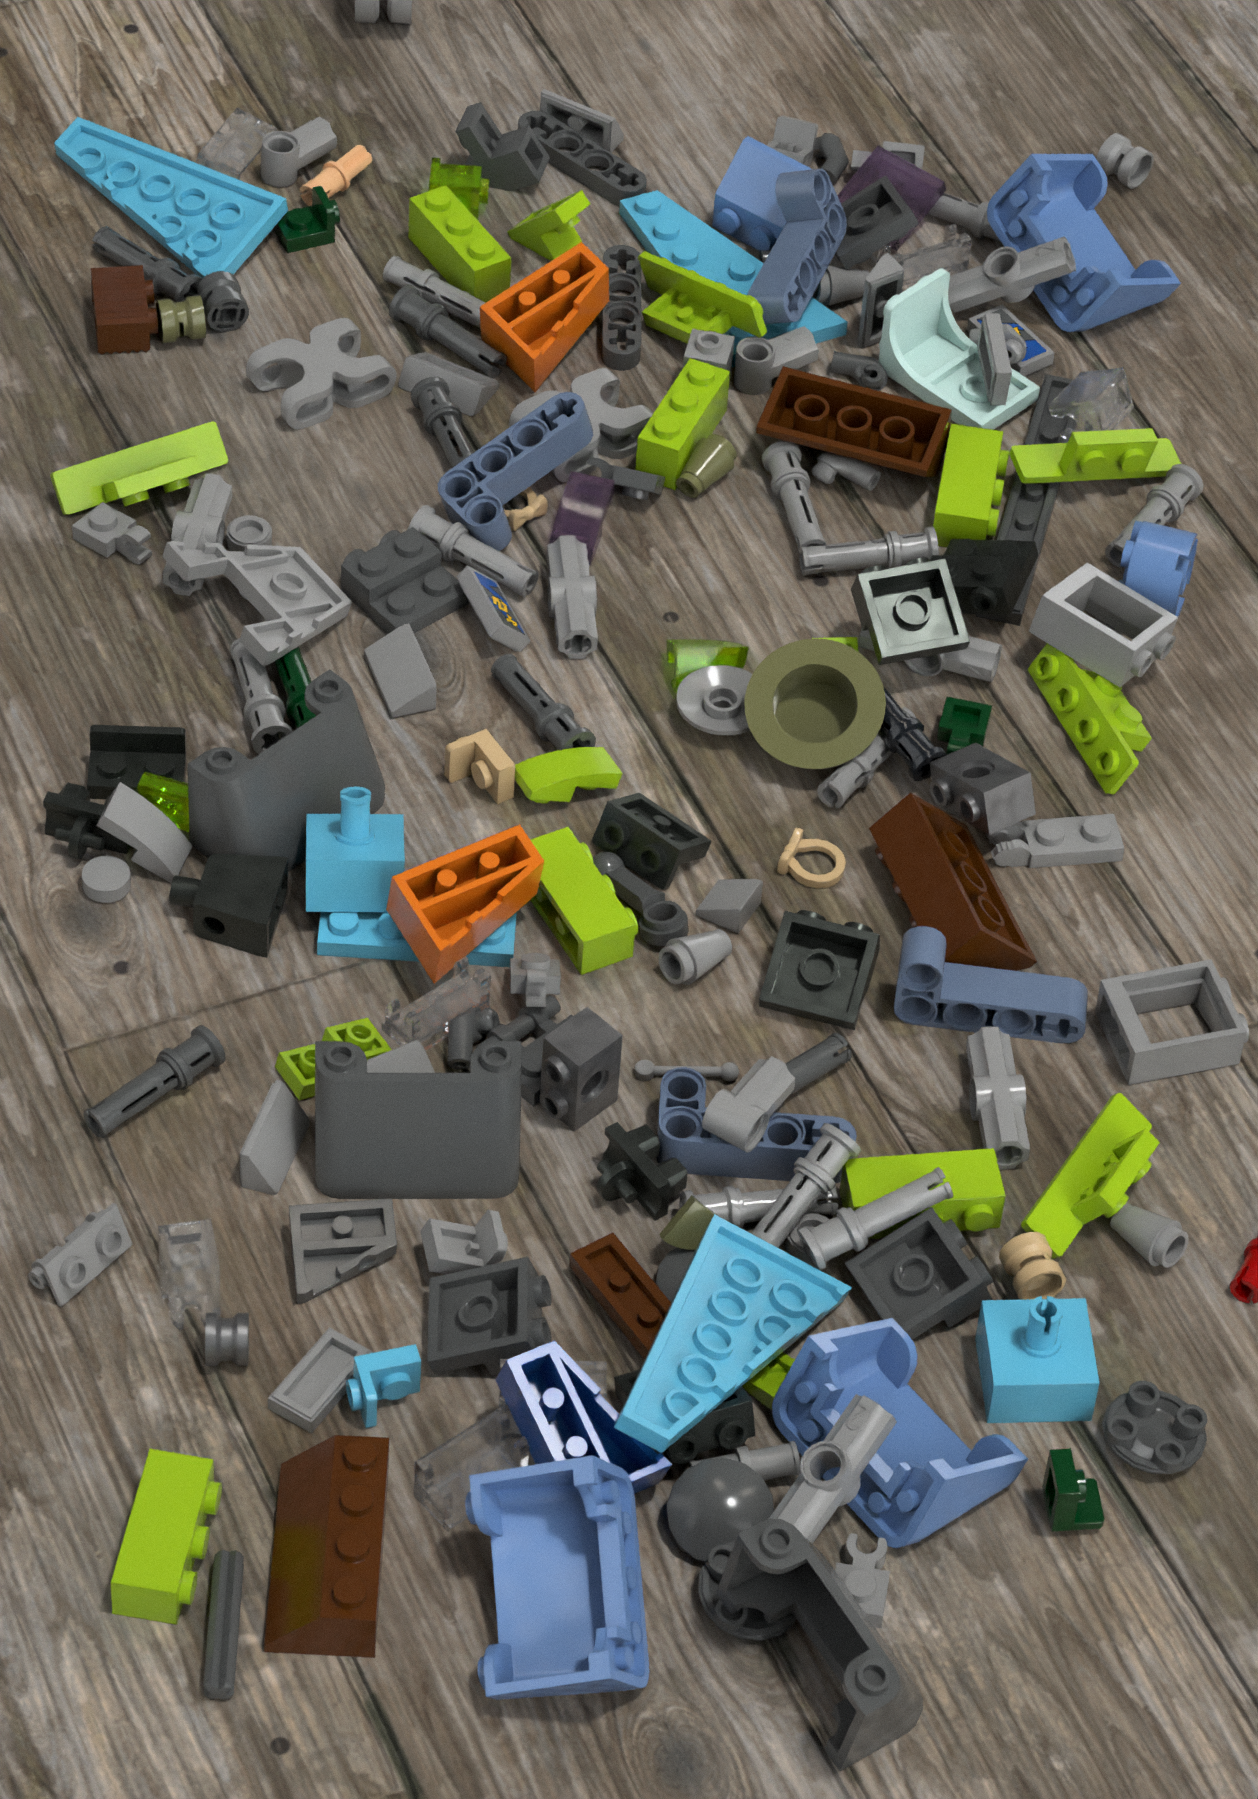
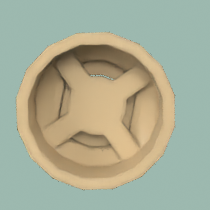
M1027 1232L1012 1238L1004 1244L999 1253V1259L1006 1273L1014 1277L1012 1285L1019 1300L1035 1299L1039 1296H1042V1299H1047V1296L1055 1297L1061 1292L1066 1283V1278L1058 1262L1051 1260L1053 1251L1045 1235L1039 1232Z

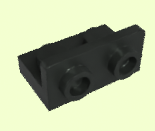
M121 725L90 726V759L87 790L90 791V799H107L121 782L148 801L183 802L186 772V730L184 728Z
M641 793L607 801L592 838V842L605 852H612L618 855L624 865L660 889L670 887L680 864L705 857L712 840Z

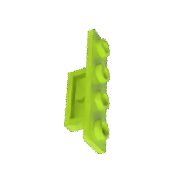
M646 251L638 256L647 286L651 290L662 294V296L641 312L647 326L688 344L692 329L724 334L734 326L759 338L767 333L762 317L763 308L753 296L744 295L728 288L721 282H714L693 270L682 268L671 263L666 258L657 257Z
M211 421L52 472L50 477L62 513L70 515L98 506L102 502L107 503L120 498L123 505L128 506L149 499L147 490L163 485L165 493L189 486L191 484L188 476L227 464L228 457L216 422Z
M1153 428L1072 432L1068 443L1013 445L1009 452L1017 474L1024 484L1166 477L1167 472L1173 465L1181 464L1171 441L1167 438L1157 439Z
M1047 643L1028 667V672L1104 792L1114 795L1139 764L1132 750L1142 752L1152 737L1141 722V714L1130 705L1122 693V686L1118 687L1093 671L1080 669L1071 657Z
M1122 1093L1111 1096L1021 1222V1227L1026 1233L1039 1232L1045 1235L1053 1251L1052 1259H1056L1064 1254L1084 1224L1101 1215H1104L1106 1218L1115 1215L1129 1199V1196L1125 1193L1129 1186L1139 1181L1152 1166L1148 1159L1160 1142L1149 1132L1152 1128L1151 1123Z

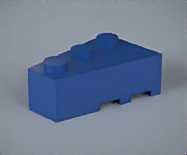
M555 1340L505 1361L495 1381L535 1464L593 1455L623 1468L631 1479L634 1494L659 1484L672 1466L661 1452L657 1455L651 1447L614 1428L620 1414L600 1394L601 1389Z

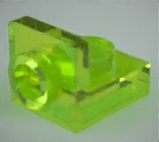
M144 772L137 784L138 794L162 811L180 830L189 832L188 783Z

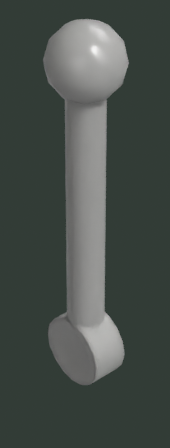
M640 1060L635 1064V1077L640 1081H649L654 1076H664L667 1071L678 1067L694 1069L702 1076H720L729 1082L737 1079L739 1075L738 1066L732 1062H726L721 1067L654 1066L649 1060Z

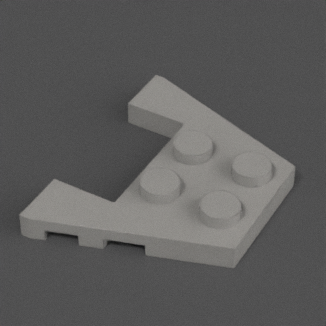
M181 541L166 543L162 557L185 582L224 574L239 590L240 595L247 599L264 617L265 622L244 626L239 640L262 666L271 664L348 616L352 601L301 547L246 544L244 552L227 551L220 543H204L202 550L183 549L184 544Z

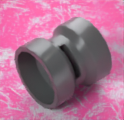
M225 271L213 272L199 282L197 295H200L202 298L205 316L211 328L220 332H229L241 327L246 322L249 316V308L241 294L239 282L233 274Z

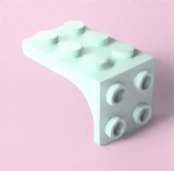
M940 268L929 276L922 277L916 284L899 295L892 296L886 303L883 310L882 337L879 343V363L888 377L926 403L951 409V420L957 424L994 430L1036 402L1039 397L1040 387L1011 368L1012 376L1006 405H990L977 344L963 333L952 315L948 300L950 273Z

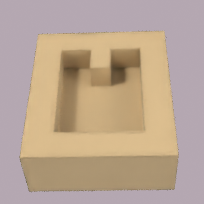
M487 729L461 737L445 747L444 775L450 783L472 775L477 786L480 789H486L497 804L514 798L515 764Z

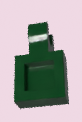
M946 697L938 727L937 740L948 742L947 755L974 743L981 746L984 745L992 705Z

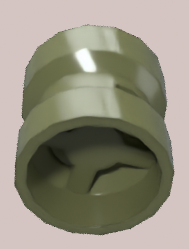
M200 295L186 297L183 302H174L171 299L156 301L158 332L161 343L175 342L179 337L188 336L191 340L206 338L205 312Z

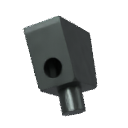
M213 854L207 859L201 879L174 876L170 889V904L193 908L194 933L198 937L267 958L288 894V858L281 856Z

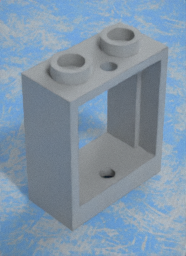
M1086 563L1042 595L1028 632L1118 687H1121L1135 675L1139 678L1143 676L1151 663L1157 658L1163 660L1169 654L1176 640L1172 632L1178 617L1091 564ZM1085 610L1089 612L1093 616L1097 617L1098 619L1102 620L1103 622L1122 632L1126 636L1130 637L1132 640H1128L1127 638L1113 631L1109 627L1105 626L1104 624L1085 614L1083 611Z
M1212 959L1102 979L1100 982L1095 1014L1128 1085L1240 1063L1243 1045L1249 1039L1248 1024L1245 1016L1242 1013H1237L1231 1001L1229 983L1226 978H1220ZM1198 1003L1211 1033L1150 1043L1137 1014Z

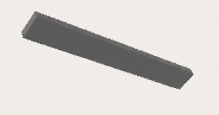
M1045 374L1025 445L1068 443L1072 432L1076 431L1088 383ZM1016 472L997 540L1035 541L1039 555L1011 615L976 614V617L1018 626L1021 625L1061 482L1024 484Z

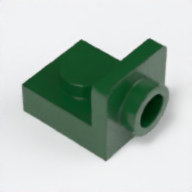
M322 186L313 187L312 206L287 211L273 228L286 252L292 253L335 243V225L340 223L338 205L334 199L329 200Z
M1071 1448L1050 1450L1042 1489L1051 1532L1102 1528L1105 1518L1097 1481L1093 1478L1085 1479L1082 1469L1075 1470Z

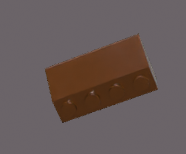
M783 366L756 426V433L923 477H936L947 448L952 410Z
M910 792L869 828L877 844L875 853L879 860L890 870L894 878L892 887L896 894L907 904L912 914L909 916L912 927L928 926L937 929L945 936L947 943L945 962L1012 971L1030 968L1037 962L966 824Z
M334 1435L281 1463L264 1652L375 1658L389 1476V1438Z

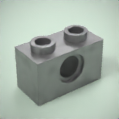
M977 743L930 762L932 777L930 792L935 804L989 835L1036 814L1031 773Z
M588 1007L543 1037L539 1103L542 1104L548 1115L554 1119H560L573 1131L579 1129L618 1100L623 1035Z

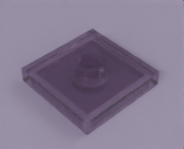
M877 146L837 196L840 203H843L886 175L920 223L947 189L945 182ZM918 225L910 229L903 238L891 241L887 246L898 251Z

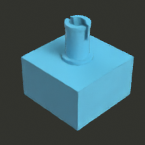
M357 786L344 788L340 792L341 814H307L306 912H387L391 878L405 871L404 814H370L371 791Z
M1039 1296L1035 1299L982 1300L975 1342L987 1423L1092 1421L1099 1388V1377L1086 1298L1055 1299L1047 1296V1299H1042V1296Z

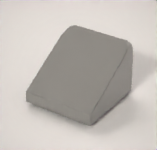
M759 879L718 880L696 909V915L739 933L761 903L763 881Z

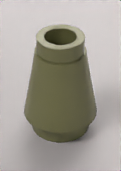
M711 434L707 438H701L676 481L679 490L690 498H697L700 493L734 468V460L737 457L734 446L726 438L718 434Z

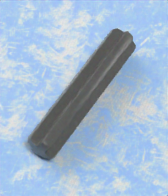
M221 1550L214 1556L203 1684L204 1694L210 1699L220 1698L226 1700L234 1694L244 1557L236 1550L230 1552Z

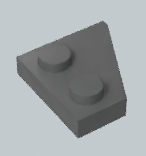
M392 1198L289 1205V1226L297 1304L310 1301L396 1254L397 1239Z

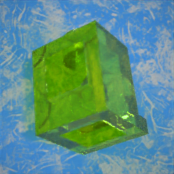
M432 157L429 191L446 185L478 220L480 204H488L490 179L481 178L482 166L440 163V158Z

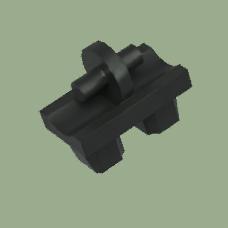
M69 782L59 794L47 792L43 800V807L46 809L45 834L54 836L56 840L68 842V854L71 858L82 859L88 847L97 850L107 849L127 854L131 847L129 844L96 826L110 796L107 797L104 805L90 802V791L82 785Z
M618 1122L606 1127L605 1135L609 1139V1145L603 1154V1160L597 1165V1170L602 1174L596 1186L597 1192L606 1201H613L622 1197L626 1203H632L637 1199L655 1221L667 1215L669 1198L686 1188L688 1174L686 1168L677 1158L672 1157L658 1165L653 1163L651 1159L659 1155L660 1143L657 1135L647 1124L628 1132Z

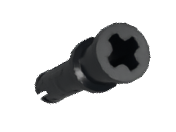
M884 687L886 707L881 729L886 735V746L892 753H898L909 766V775L914 781L925 780L931 777L930 762L947 754L941 747H935L923 733L924 725L921 721L914 717H908Z

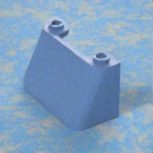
M1031 154L992 196L987 207V219L1003 246L1013 247L1017 252L1064 236L1068 240L1075 258L1076 271L1037 284L1033 289L1056 325L1066 332L1086 331L1168 298L1181 284L1172 269L1164 261L1148 260L1135 270L1095 211V206L1103 199L1108 186L1107 176L1093 154Z
M893 1318L809 1335L774 1397L772 1415L779 1431L789 1442H796L798 1452L802 1456L811 1445L826 1438L856 1394L870 1398L893 1415L897 1423L861 1473L860 1489L857 1496L847 1505L878 1538L886 1539L887 1546L900 1548L920 1542L1011 1485L1017 1479L1028 1458L1008 1438L998 1434L981 1438L971 1451L908 1385L917 1365V1350L913 1340ZM840 1467L827 1470L822 1478L825 1481L834 1478L839 1473Z
M590 1455L469 1475L470 1492L467 1493L465 1499L467 1517L471 1524H477L483 1534L491 1537L498 1643L488 1645L484 1657H480L478 1661V1678L482 1688L485 1690L486 1697L502 1700L617 1692L646 1687L649 1679L648 1645L635 1496L628 1473L619 1466Z

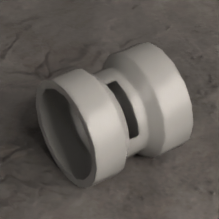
M1115 133L1106 139L1096 157L1106 175L1115 174L1118 176V181L1130 189H1134L1144 182L1154 162V156L1150 151L1139 146L1133 147L1131 141L1120 133Z

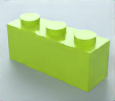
M446 185L409 198L408 238L449 284L484 302H488L510 288L511 257Z
M692 358L688 360L638 436L635 470L665 477L664 487L672 490L677 489L676 481L680 477L698 441L701 438H707L713 433L727 411L730 371Z
M951 424L933 523L938 546L948 547L951 539L986 540L987 535L996 536L999 510L991 509V506H1001L1004 480L996 479V477L1006 476L1009 450L1001 449L1004 431Z
M569 827L530 839L544 860L538 893L531 899V902L579 973L583 975L633 957L635 935L638 934L637 919L633 911L629 907L624 908L617 898L611 879L606 874L601 875L593 863V857L588 846L584 842L579 843Z
M994 1148L848 1159L842 1168L839 1190L842 1206L845 1208L851 1207L854 1211L939 1167L946 1178L943 1179V1183L929 1190L949 1182L953 1191V1197L931 1207L942 1223L952 1219L960 1231H983L991 1228H1000L1006 1195ZM931 1207L869 1238H884Z
M149 1449L111 1579L112 1614L177 1625L182 1605L192 1604L197 1586V1572L192 1571L195 1558L204 1560L206 1556L210 1527L205 1526L208 1514H217L222 1494V1483L214 1481V1459Z

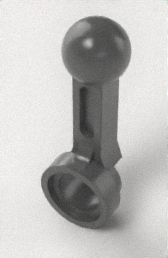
M600 852L593 856V863L601 875L606 874L611 879L616 895L641 913L639 919L640 934L645 942L655 946H665L670 939L688 935V917L680 905L672 901H665L664 892L653 889L627 870L622 859L615 853Z

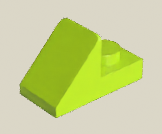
M580 190L532 212L508 230L507 233L512 240L552 261L582 242L573 226L581 221L577 214L588 207L590 202L584 192Z

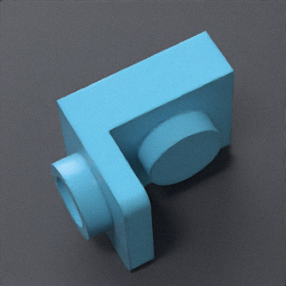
M416 1344L354 1357L353 1379L346 1380V1392L351 1410H360L365 1428L377 1426L378 1400H397L408 1394L420 1392L421 1358Z

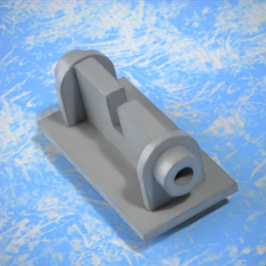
M112 1203L105 1210H101L98 1213H89L85 1221L64 1239L66 1244L63 1247L57 1245L42 1259H36L32 1263V1271L28 1273V1277L31 1283L38 1289H43L45 1286L50 1287L58 1306L62 1307L133 1245L117 1205Z

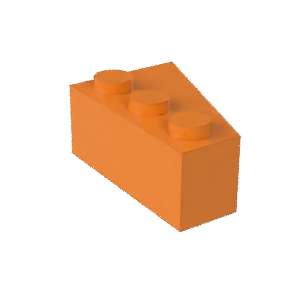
M582 242L481 305V340L497 351L504 353L507 356L506 364L536 392L609 302V268Z
M519 824L392 876L386 910L434 984L538 893L544 860Z

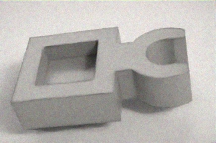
M851 1533L847 1538L844 1559L846 1564L836 1562L835 1571L875 1628L881 1629L890 1571L880 1570L885 1563L887 1542L885 1538H879L876 1550L873 1553L866 1554L857 1549V1534Z

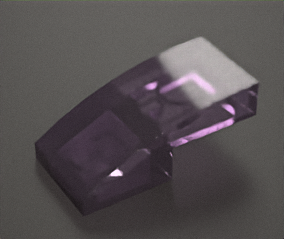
M571 471L559 505L549 544L555 542L559 536L574 535L578 541L586 544L587 558L591 566L602 537L603 521L614 494L615 480Z

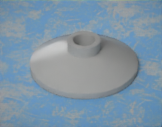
M727 665L707 666L693 671L682 680L677 690L676 704L681 716L693 727L710 734L737 735L750 731L746 720L744 703L746 689L752 673Z

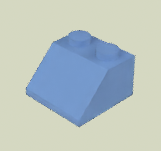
M747 136L739 146L715 193L712 226L758 251L772 250L787 223L776 198V180L781 173L812 169Z

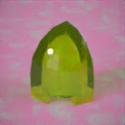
M667 640V663H674V679L671 680L674 692L677 694L682 680L697 669L713 665H727L742 669L746 663L749 647L740 643L721 640Z

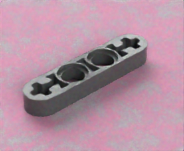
M529 111L519 117L518 129L526 126L531 127L550 156L548 163L613 204L620 206V200L646 193L647 179L640 170L550 114L542 111ZM568 147L575 149V151L565 152L558 150V148ZM598 166L606 168V170L595 171L588 169V167Z
M627 245L612 246L603 255V263L609 268V302L602 309V361L607 367L619 371L635 368L639 364L641 357V266L638 260L640 253L635 248ZM618 265L625 266L626 273H618ZM623 290L630 292L631 295L619 296L612 292ZM623 318L630 320L631 323L617 324L611 320ZM617 342H625V350H619Z

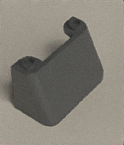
M330 669L308 684L305 690L306 706L316 716L253 759L249 760L233 748L218 747L204 752L188 763L189 841L194 848L207 858L213 854L287 857L288 872L306 861L307 814H341L340 792L344 788L354 786L363 787L371 791L370 814H374L383 806L385 800L384 779L352 688Z
M315 1041V1182L317 1188L323 1194L337 1199H495L511 1194L518 1186L520 1170L521 1041H493L478 1046L471 1056L470 1073H367L366 1055L360 1047L343 1041Z
M782 1519L764 1520L739 1533L716 1593L731 1615L741 1610V1607L755 1608L764 1612V1618L768 1624H771L792 1612L842 1684L847 1698L835 1704L831 1714L838 1723V1729L828 1740L824 1750L838 1770L846 1769L911 1731L923 1710L922 1695L827 1558L794 1525Z

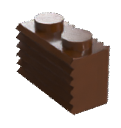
M143 265L91 268V292L98 352L103 355L106 352L113 354L115 351L119 354L123 351L129 354L132 350L136 353L140 350L144 352L149 351L150 335L158 334L156 308H148V306H154L153 280H144Z

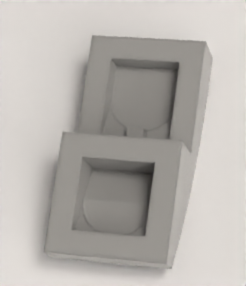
M121 782L112 792L96 825L136 848L131 860L171 884L174 876L179 875L192 848V844L182 831L162 811Z

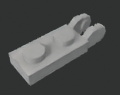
M1114 814L1024 820L990 835L986 833L989 843L996 845L991 854L996 866L999 865L1000 867L1029 866V868L1117 862L1123 859L1124 845Z

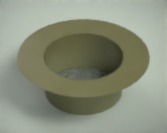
M815 638L786 644L768 655L758 665L749 680L744 706L746 720L752 735L759 745L771 756L788 765L799 768L824 769L853 759L872 743L884 720L886 699L880 676L873 665L861 653L837 641Z

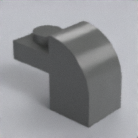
M481 102L467 106L455 131L461 145L470 153L463 169L473 180L483 186L514 191L539 183L550 159V156L530 126L501 134Z

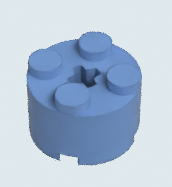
M1136 520L1131 538L1126 540L1120 566L1125 567L1123 580L1119 579V582L1179 617L1185 598L1179 597V595H1183L1186 584L1190 582L1198 539L1196 537L1198 534Z

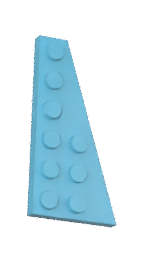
M77 117L54 142L56 154L59 158L201 278L218 271L230 272L234 275L288 211L287 200L282 196L80 117Z
M658 190L620 200L619 214L648 253L660 258H666L671 263L687 270H693L714 282H721L728 288L744 295L748 294L764 263ZM811 297L798 321L766 324L767 333L762 338L769 340L805 326L813 334L815 343H820L846 335L848 322ZM733 326L724 334L735 336L732 367H735L737 344L742 339L754 335Z
M714 1214L701 1238L614 1428L663 1453L841 1304L852 1287Z

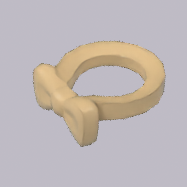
M528 487L520 493L527 500L528 506L523 509L504 510L512 531L518 530L526 521L547 513L548 504L544 495L536 496V493Z
M795 827L789 843L785 846L784 852L779 858L777 872L781 875L789 872L797 882L806 887L820 889L829 888L837 884L843 877L846 864L843 852L836 845L825 840L802 839L803 830ZM798 852H824L834 860L835 868L827 874H812L804 870L794 856Z

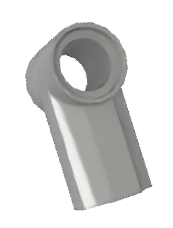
M319 116L291 132L273 131L267 133L262 140L261 180L273 187H287L297 181L300 168L336 148L337 136L333 133L330 123Z
M803 326L769 340L751 336L739 341L736 346L734 368L735 387L745 394H763L771 388L772 379L779 376L783 366L797 369L817 361L819 349L814 341L813 334Z
M772 1056L765 1060L759 1059L731 1091L721 1089L713 1097L703 1116L702 1128L747 1153L751 1152L762 1139L772 1114L793 1092L796 1078L789 1072L787 1065Z

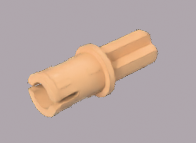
M356 145L336 162H326L323 170L316 177L300 187V192L303 193L301 198L308 206H312L313 187L322 186L328 198L338 191H346L350 186V180L372 162L371 154L367 152L364 146Z

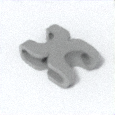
M339 318L314 327L309 333V344L294 338H284L263 346L250 355L246 365V375L258 389L262 391L287 389L281 399V416L293 429H303L328 420L333 414V402L347 408H359L384 398L392 391L397 376L393 366L380 355L356 358L360 350L361 331L348 318ZM277 363L276 365L267 368L269 365Z
M599 368L578 376L571 383L570 392L581 396L585 403L593 427V437L586 447L550 471L561 482H569L594 472L597 466H591L586 463L588 458H599L598 454L612 459H623L637 452L638 436L653 415V412L644 405L628 408L615 407L619 399L620 379L607 368ZM544 391L519 403L512 411L509 427L561 392Z

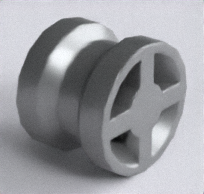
M206 1313L205 1365L216 1366L222 1360H232L237 1366H248L249 1313H237L233 1318H222L218 1313Z

